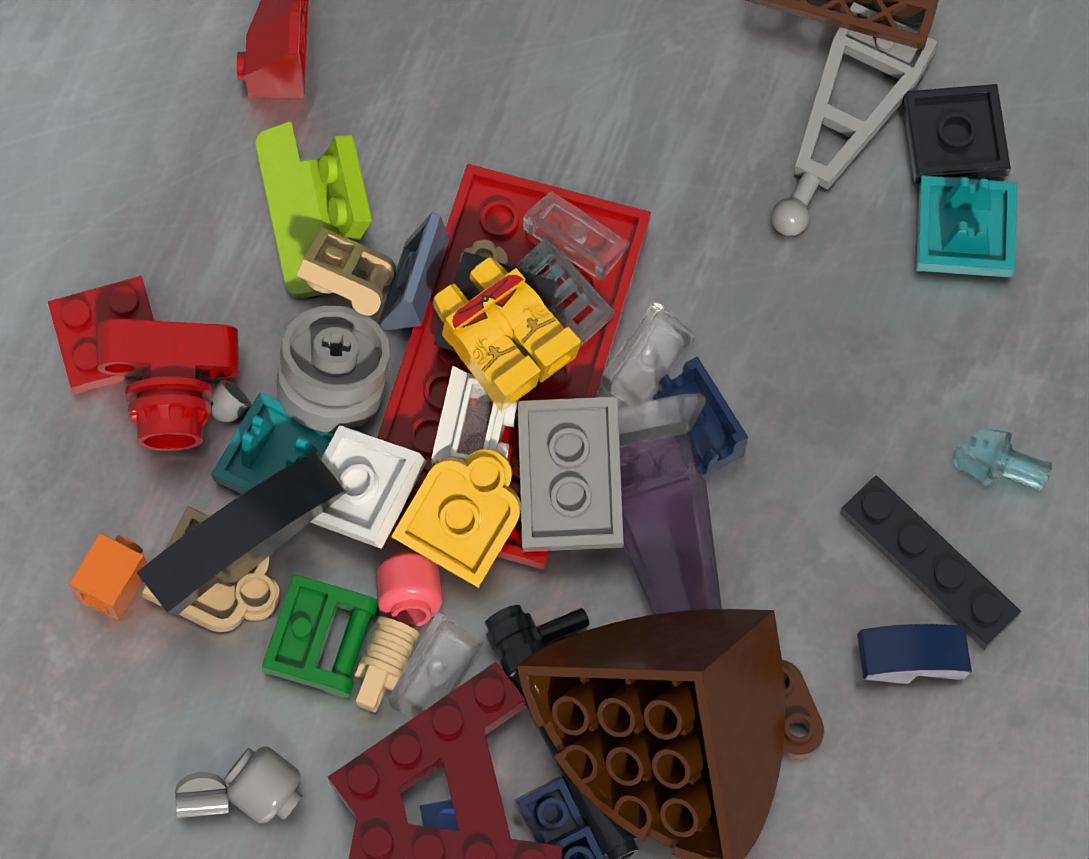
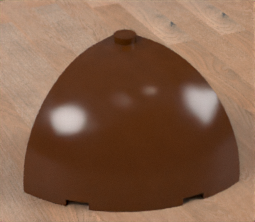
M702 609L668 612L627 619L562 639L532 654L517 665L522 690L537 728L544 726L549 738L558 750L554 758L575 786L605 815L643 841L650 837L665 846L673 848L672 855L682 859H745L756 843L769 814L777 787L783 754L785 684L774 610Z

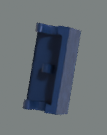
M695 357L685 363L682 368L683 372L678 377L671 380L668 375H665L658 383L657 393L653 395V400L701 477L704 478L744 456L748 436L699 358Z

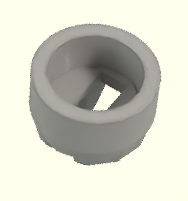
M222 379L213 388V397L211 400H208L211 404L212 415L216 420L222 422H233L241 417L251 406L247 396L226 379Z

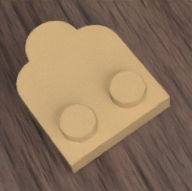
M187 506L165 549L210 516ZM269 556L232 587L216 583L178 615L215 632L231 631L238 627L243 619L249 621L267 619L276 611L280 602L279 586L267 574ZM145 586L142 591V597L162 606L148 587Z

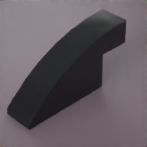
M314 452L272 475L221 508L136 573L166 612L178 615L216 583L232 587L347 491L318 454Z

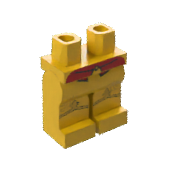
M489 257L470 272L469 279L481 292L479 295L469 301L454 283L436 294L433 306L444 323L442 336L450 346H453L461 360L502 412L535 388L538 380L542 383L575 359L581 340L569 327L564 328L546 308L538 294L525 283V278L517 268L508 273L497 261Z

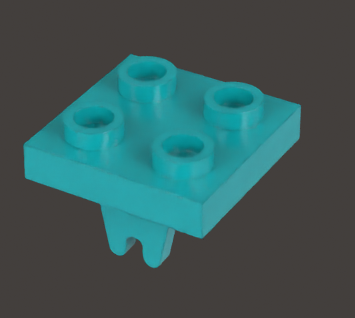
M921 176L919 183L916 271L1012 278L1015 272L1017 182L991 181L988 179L977 180L967 177Z
M259 392L211 473L214 481L240 494H244L272 475L314 452L322 459L335 432H321L302 426L286 413L278 400Z

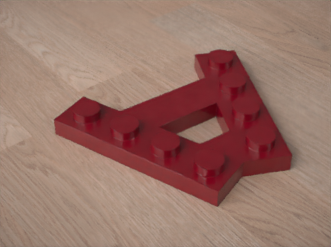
M497 662L488 666L328 776L330 785L356 819L349 859H562L563 846L511 839L486 735L526 708V699ZM443 765L459 831L408 824L401 793Z

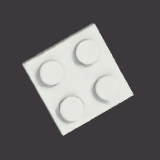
M339 425L322 457V461L347 492L310 523L382 549L427 461L418 452Z

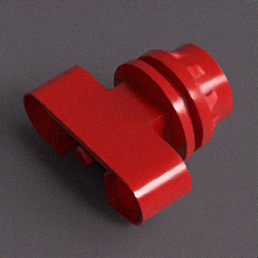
M111 319L97 324L98 371L110 375L142 376L143 380L133 382L125 389L126 400L130 402L128 404V418L137 429V444L151 450L177 451L194 448L202 444V428L211 416V404L208 400H211L213 397V390L209 383L198 379L222 380L239 375V338L237 328L223 324Z

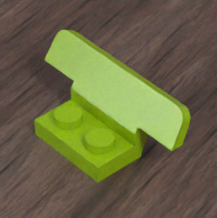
M292 121L259 133L255 145L285 286L293 297L302 299L325 294L314 290L306 283V280L296 276L320 228L323 227L359 243L371 224L372 217L353 135L334 136L325 154L320 159L300 161Z

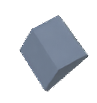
M431 212L405 241L396 268V274L392 280L378 322L384 330L422 325L449 242L443 220L438 214Z

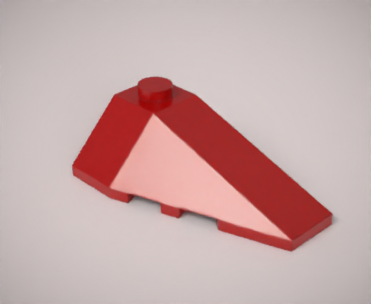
M309 0L260 1L246 34V52L237 53V79L245 80L249 98H305Z

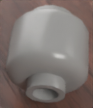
M267 746L258 748L255 752L248 747L224 778V781L229 784L226 793L228 800L260 824L270 821L275 815L284 820L303 796L295 790L301 779L299 770Z

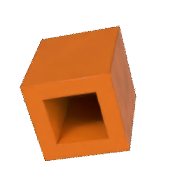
M100 533L69 583L76 599L120 621L143 582L136 573L147 564L144 555H142L143 549L126 537L117 535L115 540Z

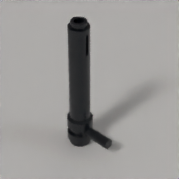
M512 605L496 612L485 621L489 631L486 634V638L492 650L499 651L502 657L499 661L502 670L510 680L514 681L517 689L525 698L517 665L532 654L547 647L546 644L588 627L589 619L585 610L579 608L536 626L530 613H524L520 605ZM526 701V707H527V709H528V711H529V713H530V715H531V712H530V710H529V707H528V704H527V701ZM544 726L539 727L538 730L585 824L590 827L602 855L609 859H628L639 851L636 844L639 838L611 820L575 786L554 758L558 750L549 738Z

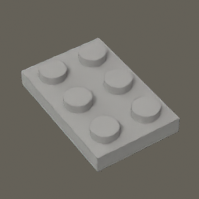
M618 397L518 401L523 552L624 548Z

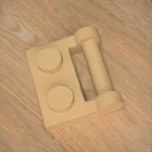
M321 227L306 253L296 276L306 280V283L316 291L326 294L334 292L352 300V306L356 312L369 316L375 314L381 307L383 288L392 282L396 274V265L388 256ZM356 268L366 272V280L353 275Z

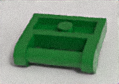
M293 574L262 664L263 672L322 689L326 693L337 697L349 698L354 684L350 677L369 620L376 618L379 609L377 599ZM342 608L350 611L351 614L332 671L330 672L318 668L337 609Z

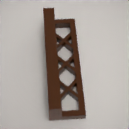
M744 0L923 51L939 0H825L829 2L819 7L808 4L807 0ZM853 2L877 12V14L867 19L853 16L849 7L851 8ZM839 8L841 13L833 10ZM884 20L886 25L880 24L879 22ZM894 20L921 27L919 34L899 29Z

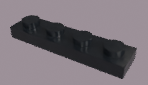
M877 475L841 508L840 514L957 625L965 626L966 633L984 651L1022 612Z

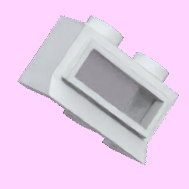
M452 366L431 457L432 466L439 460L448 457L466 460L471 453L479 449H493L508 458L509 444L502 443L505 426L514 427L519 399L501 412L473 374L466 373Z

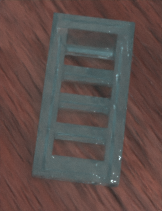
M545 238L516 263L514 267L537 274L548 265L550 268L541 276L555 281L560 277L564 281L556 290L550 312L564 328L569 327L581 340V347L615 316V311L551 241ZM575 291L579 297L563 310L559 304ZM589 304L594 311L577 325L572 319Z

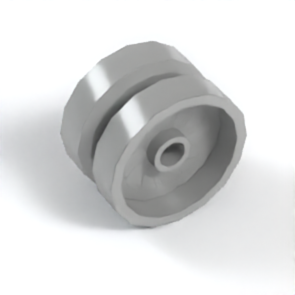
M319 306L304 311L288 324L281 340L280 363L276 379L277 397L286 413L302 426L321 432H336L339 425L355 429L369 421L377 413L383 399L385 376L390 360L389 340L380 325L369 316L361 315L355 309L345 306Z

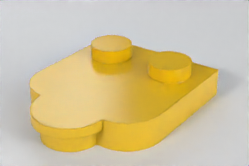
M493 449L474 451L466 460L456 457L439 460L430 469L391 537L472 585L479 587L515 527L521 513L520 499L516 492L509 487L512 478V469L509 461L502 453Z

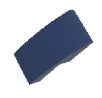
M907 624L861 629L857 633L864 680L909 684L917 676L963 680L972 672L965 626Z
M559 776L514 799L535 842L563 846L562 859H605L590 827L584 823L562 777Z

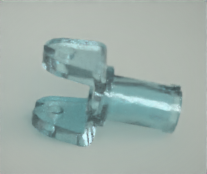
M988 428L977 430L970 436L969 441L963 442L953 453L955 468L982 486H988L994 480H1000L1003 477L1033 488L1037 492H1042L1050 475L1044 473L1045 471L1050 472L1052 470V463L1013 450L1010 443L1012 433ZM966 454L970 455L971 461H968L966 459Z

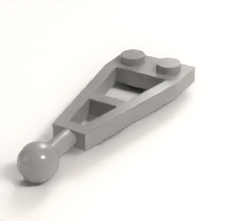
M853 2L850 8L853 16L867 19L877 14V12ZM884 20L879 22L880 24L886 25ZM895 21L899 29L919 34V32ZM839 27L830 47L795 164L794 174L801 178L790 198L780 200L773 207L771 213L772 224L779 233L786 236H794L801 233L807 227L809 222L807 205L818 185L828 190L902 104L906 92L914 90L937 48V40L928 37L923 51ZM844 54L899 79L865 121L829 105ZM822 124L850 137L827 166L812 160Z

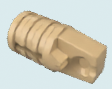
M387 617L377 618L376 628L370 637L371 641L368 643L365 649L366 653L361 657L354 675L363 680L356 698V704L358 707L373 713H377L387 689L394 692L397 691L404 675L402 671L406 668L408 657L414 648L413 644L417 642L420 635L414 628Z

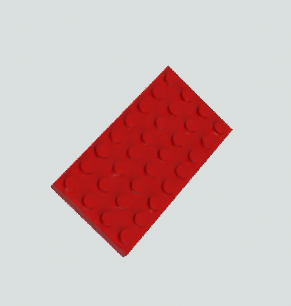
M471 164L466 165L446 226L449 242L422 325L413 327L377 436L378 439L418 452L427 461L393 526L394 529L398 526L432 468L431 457L452 366L472 374L456 352L434 345L442 321L433 306L434 297L449 285L454 284L463 250L473 247L472 245L476 241L489 240L494 243L495 247L504 249L508 257L507 265L558 281L559 284L550 312L564 328L569 327L581 340L575 359L542 383L538 380L537 386L522 396L519 401L596 398L651 220L650 211ZM470 398L458 453L470 455L474 451L483 449L493 407L492 402ZM517 413L514 427L505 426L502 443L509 444L507 460L512 469L509 487L516 492L521 503ZM520 513L515 527L497 557L545 570L550 551L523 552Z

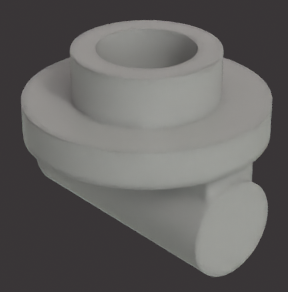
M197 772L184 777L179 781L175 789L177 818L229 813L225 781L221 777L207 772Z

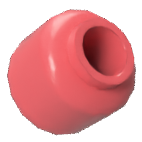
M405 549L396 552L378 567L376 574L377 605L382 615L410 627H417L427 623L441 609L443 601L441 571L437 563L412 549Z

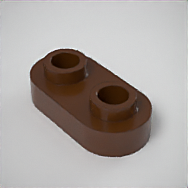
M782 660L784 679L788 683V688L785 689V734L782 755L790 759L802 760L812 756L819 749L824 737V725L800 670L791 662ZM793 723H802L806 726L808 734L804 737H796L790 732L789 727Z

